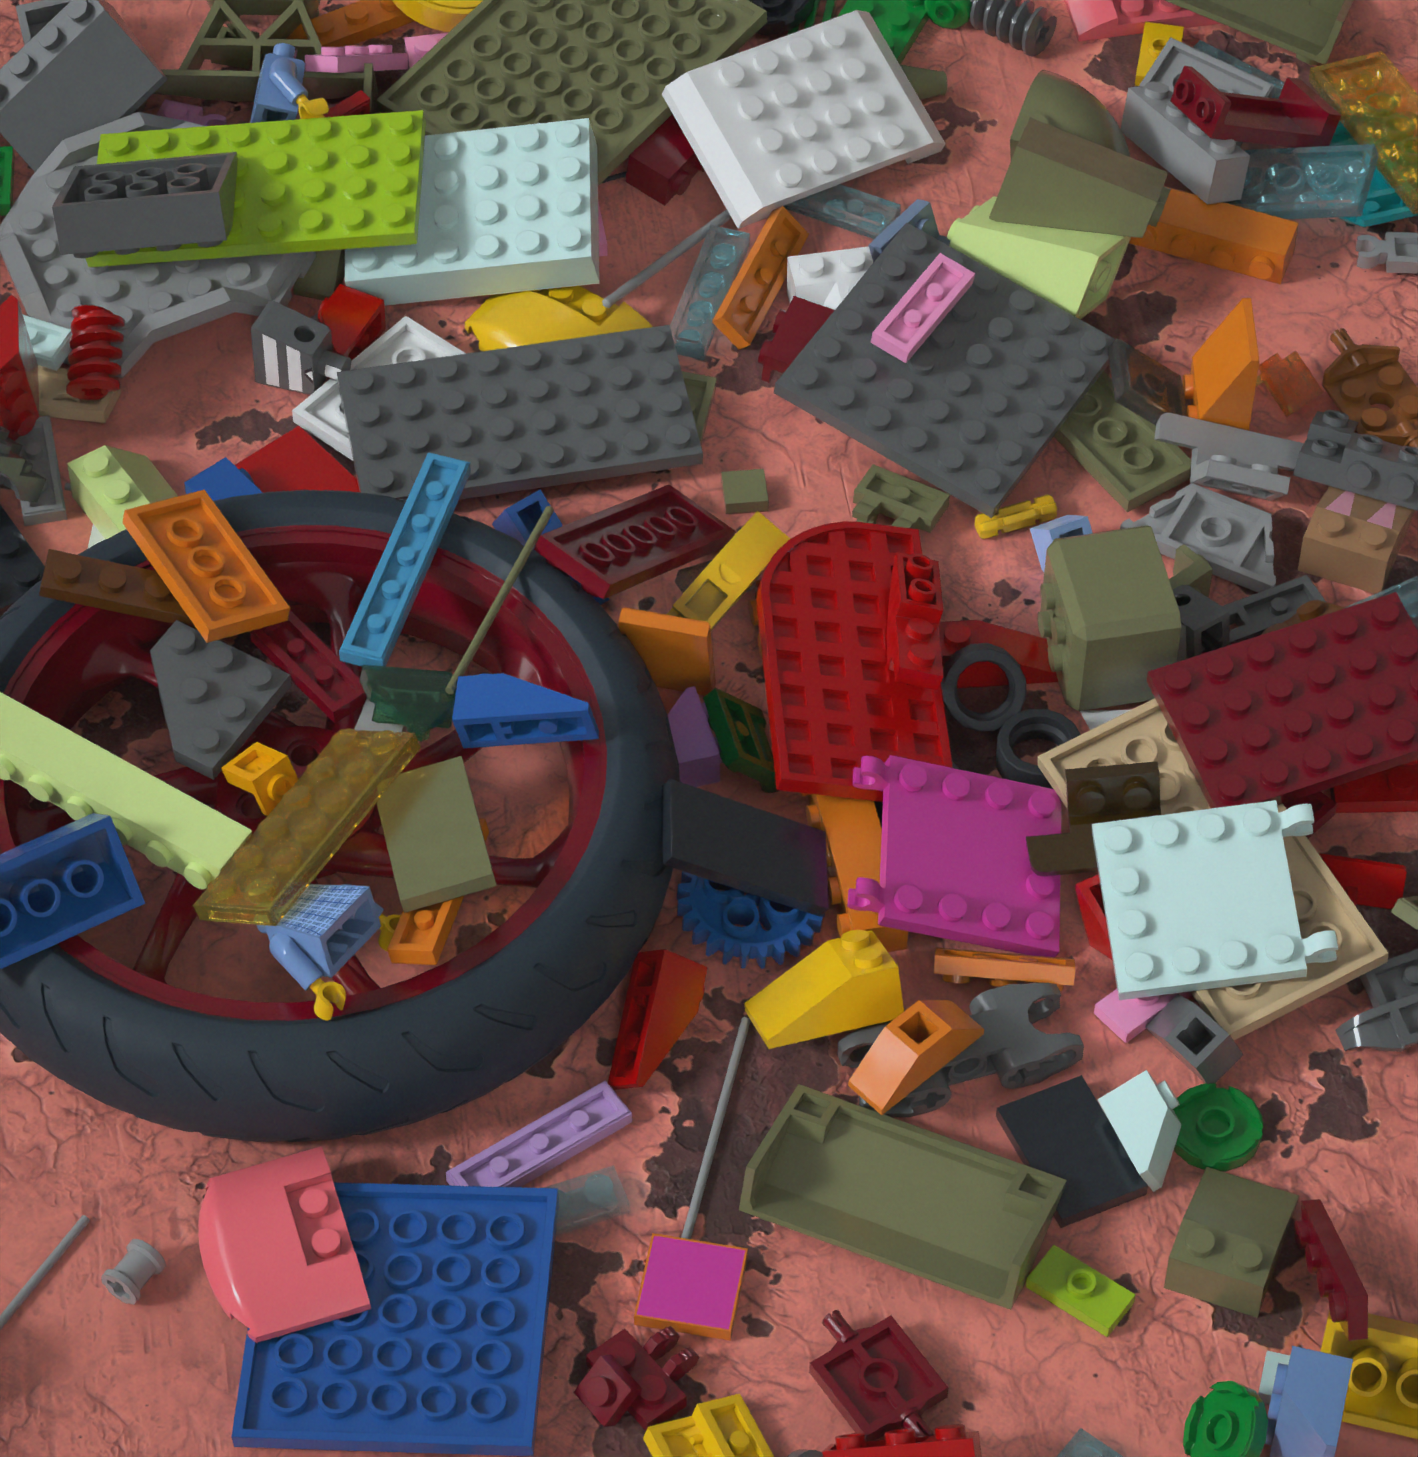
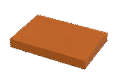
M627 607L621 609L618 621L619 631L621 634H626L657 687L684 692L686 688L695 686L697 693L705 696L715 688L716 679L709 622Z

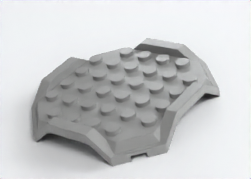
M137 112L66 138L60 142L32 175L0 224V254L27 316L71 329V322L74 320L72 309L75 306L95 305L110 310L113 314L125 319V326L115 329V331L124 335V342L111 345L118 347L123 352L121 359L110 361L119 364L122 368L121 374L114 377L123 378L151 345L157 341L234 312L259 316L269 300L276 301L287 307L292 298L291 288L298 277L304 278L316 258V253L313 251L88 267L85 258H75L73 254L60 255L52 206L74 166L97 164L100 134L202 127L205 125ZM67 356L63 363L70 365Z

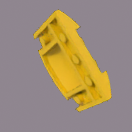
M580 286L493 294L465 321L467 333L469 334L473 330L476 338L479 340L480 351L650 328L653 326L626 302L623 301L619 306L613 304L610 308H606L602 303L604 298Z

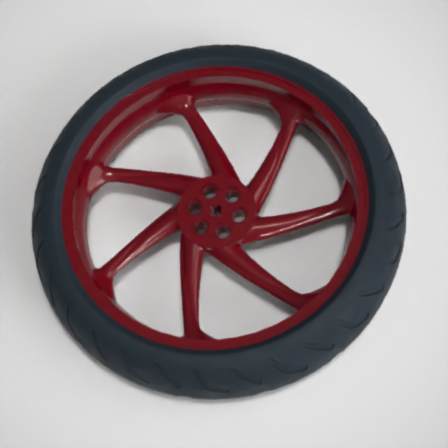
M294 490L257 493L213 501L289 605L290 610L303 623H329L331 651L340 658L339 650L406 503V499L400 498L396 500V498L385 495L351 491ZM453 513L401 633L443 646L464 656L524 546L515 538L484 523ZM127 529L78 554L156 571ZM532 550L472 661L492 674L504 673L588 702L599 729V739L559 742L566 763L569 785L568 825L559 836L533 858H508L489 855L496 885L533 887L537 889L505 923L476 945L444 964L408 980L381 988L368 975L354 954L332 977L335 982L344 987L346 999L343 1010H340L331 1002L334 1011L331 1020L328 1021L319 1018L315 1014V1001L293 1003L250 1002L218 998L168 985L164 979L168 965L186 932L213 893L206 888H196L183 875L178 873L133 969L109 958L83 940L78 934L0 969V1033L28 1058L48 1072L106 1105L133 1114L137 1118L186 1132H200L210 1137L243 1141L307 1142L373 1134L410 1125L439 1113L448 1112L480 1098L502 1084L511 1081L562 1044L609 998L629 972L637 954L647 942L662 909L673 871L672 867L663 865L662 785L669 779L680 782V772L668 716L657 686L643 659L626 634H621L614 620L590 594L584 591L578 583L571 580L567 573L556 569L546 561V558ZM41 581L29 589L0 617V692L69 730L102 697L131 676L144 680L158 688L150 650L173 623L39 596ZM344 662L368 686L366 667ZM364 705L336 723L327 716L325 729L312 726H298L279 714L270 711L232 759L255 742L288 755L303 788V793L272 817L262 813L254 794L228 783L223 771L214 780L188 767L157 774L154 777L205 805H214V810L252 830V857L245 866L257 873L266 890L277 906H279L298 886L318 884L317 879L337 872L394 878L384 834L377 833L382 823L372 781L462 756L465 763L483 747L463 748L455 729L405 760L384 770L376 771L373 762V747L356 744L353 740V731ZM0 779V854L76 820L70 817L64 809L56 805L40 810L32 809L29 806L31 794L26 788L10 779Z

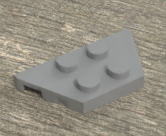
M1194 483L1177 491L1174 497L1163 499L1152 505L1149 514L1135 522L1129 518L1120 526V529L1151 526L1160 554L1175 559L1176 549L1185 544L1194 553L1202 555L1213 568V575L1259 593L1276 585V576H1274L1273 569L1274 546L1271 540V514Z

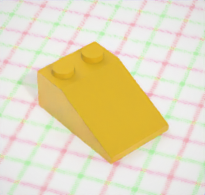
M851 930L844 933L841 938L826 941L744 1003L746 1014L768 1049L891 1021L904 1012L898 965L872 930Z

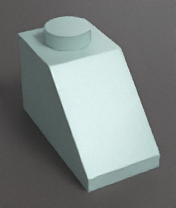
M1145 1070L1097 1100L1139 1175L1154 1192L1163 1185L1179 1135L1181 1123L1173 1109L1180 1104L1165 1080L1157 1084L1149 1072Z

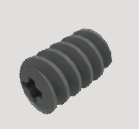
M973 0L970 22L974 28L984 29L986 34L992 37L997 36L999 41L1010 43L1011 47L1017 50L1022 49L1024 54L1031 57L1045 50L1057 25V17L1051 16L1046 20L1047 8L1040 6L1034 11V2L1031 0H1026L1022 4L1021 0Z

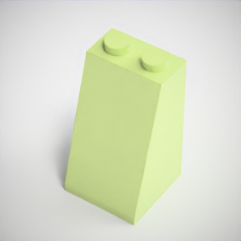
M993 196L981 206H974L964 218H957L948 231L947 240L950 241V247L1080 320L1107 299L1131 239L1128 236L996 222L989 219L997 198L996 196Z

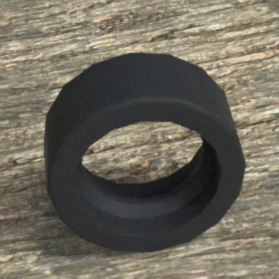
M989 643L970 644L957 650L943 667L944 677L941 682L943 702L949 714L963 727L978 732L995 731L1001 728L1003 723L1014 714L1021 712L1027 696L1026 678L1018 662L1003 648ZM976 662H990L998 665L1005 671L1009 680V691L1005 701L998 708L990 712L977 713L967 709L960 702L957 695V682L960 674L968 666Z
M1028 709L1016 713L1003 723L998 734L996 768L1002 779L1053 789L1038 765L1022 761L1014 755L1013 747L1019 742L1028 739H1045L1059 746L1081 734L1071 720L1063 714L1048 709Z

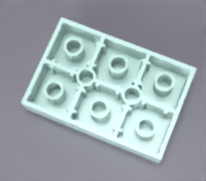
M589 118L426 135L417 244L345 249L346 286L383 299L384 306L600 284L597 144Z

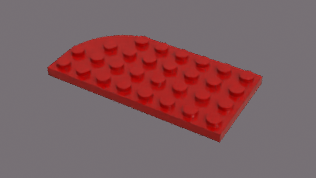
M857 521L828 523L813 527L791 538L778 549L769 561L757 590L756 604L777 790L883 802V791L860 789L853 786V769L855 767L861 768V758L863 756L877 757L885 763L889 756L893 755L953 768L941 685L937 691L895 682L894 671L887 668V618L893 561L896 552L909 555L922 554L919 529Z

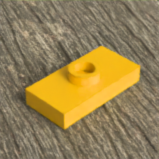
M1145 22L1135 86L1140 85L1170 37L1182 42L1183 26Z

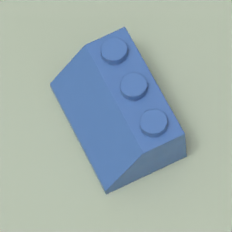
M1292 1346L1289 1364L1278 1363L1267 1414L1268 1427L1265 1444L1271 1445L1269 1457L1335 1456L1353 1359Z

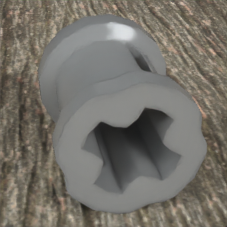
M132 1239L126 1247L128 1253L114 1269H107L101 1276L102 1283L108 1291L126 1304L135 1305L141 1297L140 1290L153 1274H160L166 1267L165 1260L160 1253L150 1244L139 1239Z

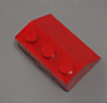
M11 294L0 305V426L9 430L8 437L15 441L20 436L28 434L39 418V379L37 360L18 299Z

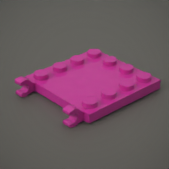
M890 755L885 763L873 756H863L861 758V768L855 767L853 769V786L860 789L883 791L880 884L870 878L858 877L856 879V889L850 888L848 890L847 907L858 911L879 913L878 925L1025 955L1055 957L1059 953L1060 875L1039 876L1032 871L1026 848V837L1061 834L1062 801L1056 791L1041 786Z

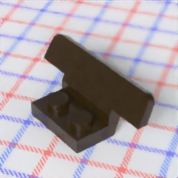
M1158 762L1065 769L1070 833L1027 836L1026 848L1031 869L1039 876L1098 872L1092 824L1162 815Z

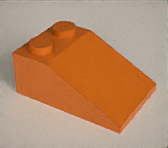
M1242 298L1192 356L1190 374H1183L1182 380L1183 399H1190L1191 405H1187V417L1249 431L1260 362L1251 298Z

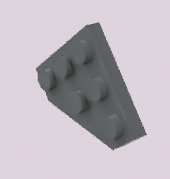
M177 620L150 650L175 761L213 780L222 771L221 768L232 759L291 687L290 674L219 640L206 643L198 630Z

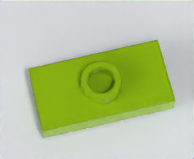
M1055 1245L1050 1248L1026 1279V1288L1107 1338L1135 1302L1136 1294Z

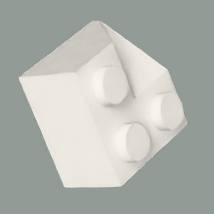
M869 246L787 257V295L789 302L791 303L793 296L835 310L873 264Z

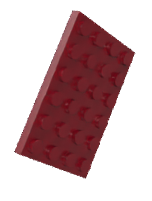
M1397 592L1175 662L1147 673V683L1211 809L1276 800L1277 805L1418 760V631Z

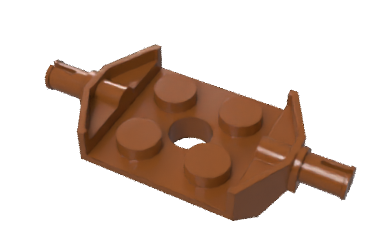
M1340 328V332L1338 329L1331 334L1330 340L1341 354L1324 371L1322 386L1340 412L1347 414L1349 420L1359 422L1356 430L1357 434H1369L1389 443L1418 448V388L1398 361L1400 348L1397 346L1357 345L1352 341L1344 328ZM1384 404L1388 406L1390 410L1383 411L1382 409L1372 407L1371 405Z

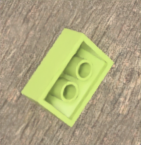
M104 445L67 463L72 497L105 539L126 529L123 525L124 510L178 496L145 455Z

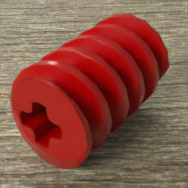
M75 306L72 309L74 320L71 322V332L73 335L70 337L69 342L72 351L68 355V361L71 366L67 370V379L70 382L66 385V393L79 400L103 399L108 392H115L120 389V382L110 377L121 374L122 368L119 364L110 361L121 359L123 352L118 347L111 345L124 342V335L115 331V329L124 327L125 319L100 306Z

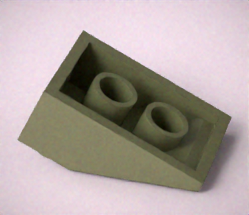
M1206 1167L1183 1217L1172 1247L1164 1288L1258 1318L1296 1209L1299 1195Z

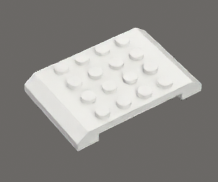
M855 10L688 71L665 86L662 93L663 98L738 229L768 218L770 213L778 207L905 159L907 164L941 152L946 144L872 16L866 11Z

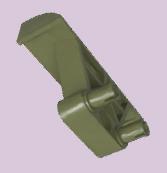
M207 0V4L211 9L179 70L161 69L168 80L153 94L177 95L207 100L254 102L265 54H273V48L276 44L285 43L294 46L298 52L296 59L305 61V55L321 54L322 46L310 20L319 16L318 7L321 0ZM241 15H280L258 39L240 20ZM223 24H226L237 38L216 37ZM301 24L308 40L286 38ZM204 60H253L252 71L199 69ZM364 63V73L304 72L302 85L308 91V100L348 98L362 90L370 97V114H376L378 88L373 63ZM147 100L133 113L143 112Z

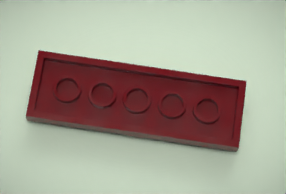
M668 484L541 534L533 550L546 558L550 565L567 573L581 583L582 589L588 594L605 599L724 548L733 538L736 531Z

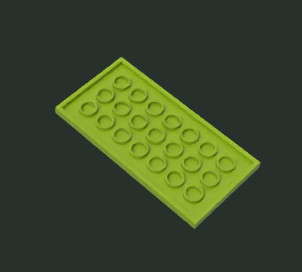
M424 111L100 134L97 164L237 152L238 164L233 226L227 240H224L217 246L199 247L197 243L181 244L179 248L170 251H159L156 247L140 248L135 253L126 255L116 254L115 250L100 251L93 257L85 258L88 267L417 244L426 128Z

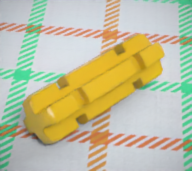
M1047 494L1034 498V503L1026 500L999 508L997 514L992 518L984 513L978 514L975 517L974 525L979 537L987 539L997 536L999 530L1004 534L1035 525V520L1037 519L1040 523L1053 520L1057 517L1058 509L1053 497Z

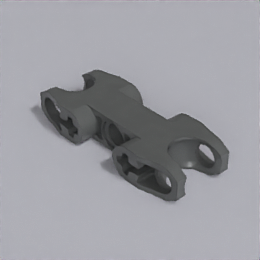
M1043 982L1009 984L977 995L969 1005L972 1014L969 1016L984 1028V1035L884 1115L892 1118L913 1117L937 1110L950 1100L952 1095L949 1088L950 1085L997 1073L1003 1087L1007 1089L1022 1088L1040 1083L1082 1060L1084 1045L1079 1035L1072 1033L1046 1034L1035 1029L1032 1025L1050 1016L1060 1008L1061 993L1057 984ZM1045 998V999L1042 1000V1001H1039V1002L1034 1003L1035 1001H1037V1000H1039V999ZM891 1021L863 1027L838 1041L837 1055L841 1065L857 1068L883 1028ZM859 1096V1106L876 1111Z

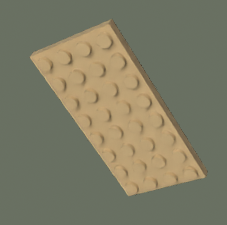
M1155 698L1037 756L1038 767L1066 808L1065 769L1157 761L1160 777L1162 815L1211 809ZM1284 804L1277 805L1278 813L1287 810ZM1306 836L1283 837L1301 938L1305 939L1321 931H1335L1338 950H1336L1337 960L1325 963H1306V977L1190 991L1201 1009L1220 1025L1233 1040L1388 962L1387 950Z

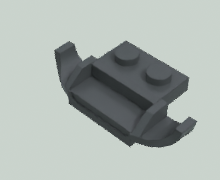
M1418 949L1392 957L1385 964L1359 976L1373 1008L1349 1019L1335 1030L1345 1051L1355 1047H1368L1379 1051L1401 1052L1412 1045L1418 1044Z

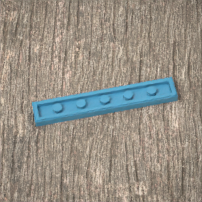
M427 453L339 650L340 661L384 672L471 473L470 462Z

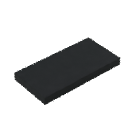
M669 779L662 785L663 865L819 917L829 909L825 831L673 779Z

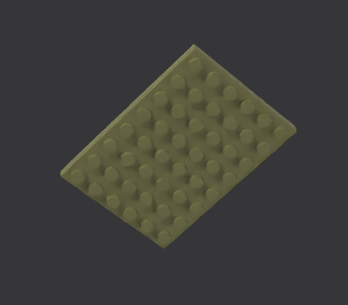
M483 0L376 100L378 111L381 113L423 110L426 120L425 136L589 118L597 144L599 186L672 115L669 106L662 96L665 86L688 71L734 55L767 23V11L749 0Z

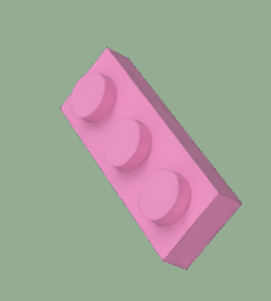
M371 44L369 46L321 47V54L305 55V71L364 72V63H373L374 71L408 69V53H393L392 45Z
M939 253L873 331L870 343L907 363L972 286L975 273Z

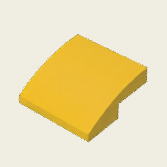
M741 1394L699 1403L696 1405L692 1416L648 1426L643 1437L652 1457H774Z

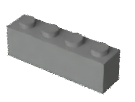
M1148 82L1145 86L1128 88L1120 128L1125 136L1206 204L1241 200L1250 159L1248 153L1240 148L1233 139H1211L1170 101L1173 92L1169 90L1167 85L1160 82Z

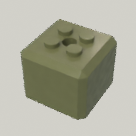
M1147 525L1054 539L1046 550L1043 584L1040 586L1041 608L1037 619L1040 635L1042 638L1047 639L1049 665L1051 671L1057 674L1065 704L1078 711L1154 699L1155 697L1147 683L1148 671L1177 662L1182 627L1180 611L1152 527Z

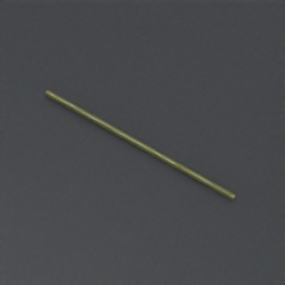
M546 506L449 681L445 689L448 694L455 692L458 676H463L547 525L554 512L551 506Z

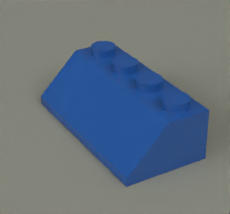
M92 813L0 854V969L145 904L110 815Z

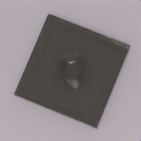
M1116 339L1108 347L1115 402L1155 426L1160 416L1164 413L1187 416L1182 380L1179 374L1122 340Z

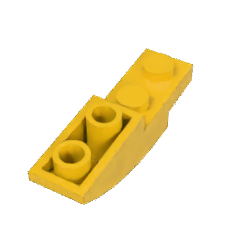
M757 511L673 604L671 610L666 615L709 622L712 631L732 606L740 600L764 572L772 556L791 538Z

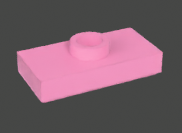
M1116 989L1095 1004L1094 1014L1120 1039L1127 1043L1146 1029L1145 1026L1177 994L1186 999L1191 997L1192 994L1191 992L1119 1000L1118 990Z

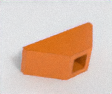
M918 1000L883 1028L849 1079L848 1086L879 1114L883 1115L983 1036L984 1028L951 1000Z

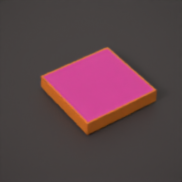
M652 1233L634 1313V1325L661 1330L671 1326L676 1332L731 1341L748 1260V1248Z

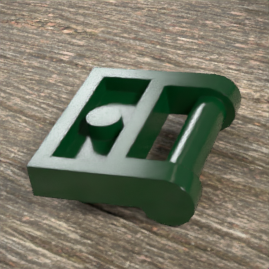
M715 687L703 697L709 714V726L715 732L721 749L720 758L722 762L732 772H739L759 781L764 792L775 793L780 791L776 788L773 753L764 730L767 723L763 711Z

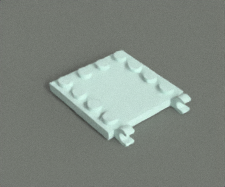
M1274 800L1092 824V836L1119 1000L1306 977V963H1325L1337 960L1336 950H1338L1335 931H1321L1305 939L1301 938L1283 837L1313 834L1312 823H1314V816L1311 804L1295 805L1278 813L1277 802Z

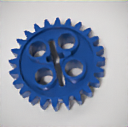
M682 871L681 884H678L677 916L683 917L682 930L693 931V945L707 942L706 956L709 957L718 950L723 952L722 964L726 965L735 956L739 957L740 966L743 969L748 965L749 959H756L759 967L765 969L766 958L772 956L775 962L782 965L785 951L797 958L800 956L801 944L811 946L814 933H820L825 913L819 917L747 892L744 895V891ZM777 910H783V911H787V912L782 913V912H778ZM736 924H741V925H744L745 927H738V926H735V925H736Z

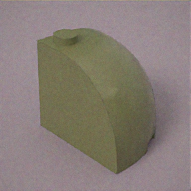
M1041 70L1037 74L1029 88L1010 137L1011 160L1030 117L1130 157L1126 140L1119 125L1107 108L1093 94L1074 81L1057 73Z

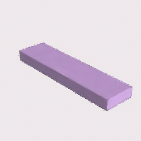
M605 1080L446 1172V1181L450 1186L522 1187L632 1123V1112Z

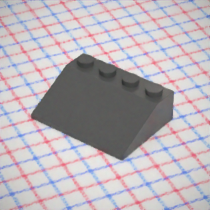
M71 0L0 69V133L32 170L36 172L62 140L131 115L168 79L112 5L105 0Z
M237 152L74 166L52 206L60 255L73 254L75 258H89L97 255L100 251L115 250L116 254L126 255L135 253L140 248L156 247L159 251H170L179 248L181 244L197 243L199 247H213L221 244L224 240H227L233 226L238 164Z

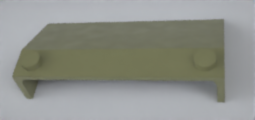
M1354 0L1165 1L1296 53V58L1310 65L1321 63L1326 65Z
M798 1084L746 1166L739 1211L1011 1310L1030 1274L1067 1180Z

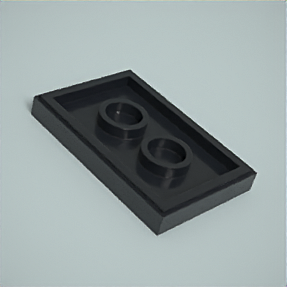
M1082 1075L997 1107L996 1118L1022 1163L1067 1180L1054 1213L1060 1228L1147 1195V1183L1139 1175L1114 1128Z

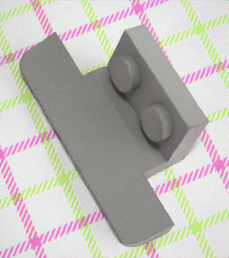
M1164 413L1160 416L1156 423L1154 438L1156 441L1192 449L1190 483L1268 501L1288 494L1290 477L1278 475V468L1294 472L1299 451L1304 444L1173 413Z

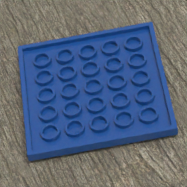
M333 1182L358 1259L371 1309L258 1343L246 1335L231 1436L234 1447L533 1457L559 1208L558 1188Z

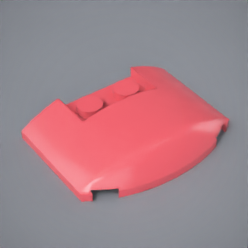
M1064 0L1078 42L1143 34L1145 22L1183 26L1184 28L1222 24L1165 0Z
M322 1146L209 1178L206 1186L207 1192L201 1204L198 1236L204 1270L220 1306L231 1320L236 1318L246 1327L250 1328L247 1331L250 1339L258 1343L371 1309L358 1259Z

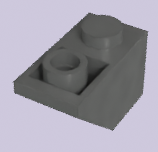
M1179 994L1145 1026L1155 1038L1207 1084H1215L1243 1056V1053L1232 1037L1198 1005Z

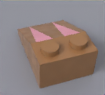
M1329 486L1316 506L1304 534L1298 571L1381 596L1416 510Z

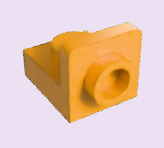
M255 742L221 768L227 782L254 794L262 813L269 817L275 815L303 793V788L288 755L258 742Z

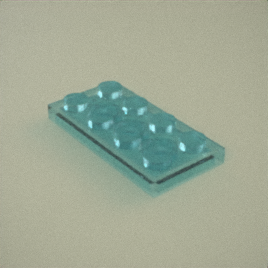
M1375 144L1244 150L1250 155L1241 200L1224 203L1283 219L1362 216L1379 154Z

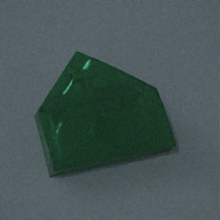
M375 665L362 666L359 681L369 701L375 704L372 721L404 725L407 727V732H410L409 737L420 742L429 738L431 729L435 727L448 729L452 726L456 690L453 694H448L445 691L453 676L451 672Z

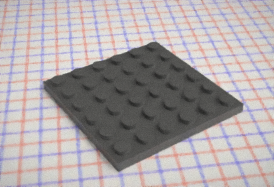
M906 222L777 380L774 394L992 518L1118 353L1121 342ZM939 253L974 272L973 284L910 360L904 363L870 343L872 333Z

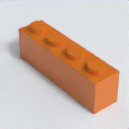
M1169 188L1171 190L1157 226L1154 227L1148 224L1143 238L1131 237L1129 241L1130 244L1281 285L1295 251L1299 223L1224 202L1206 204L1197 195Z

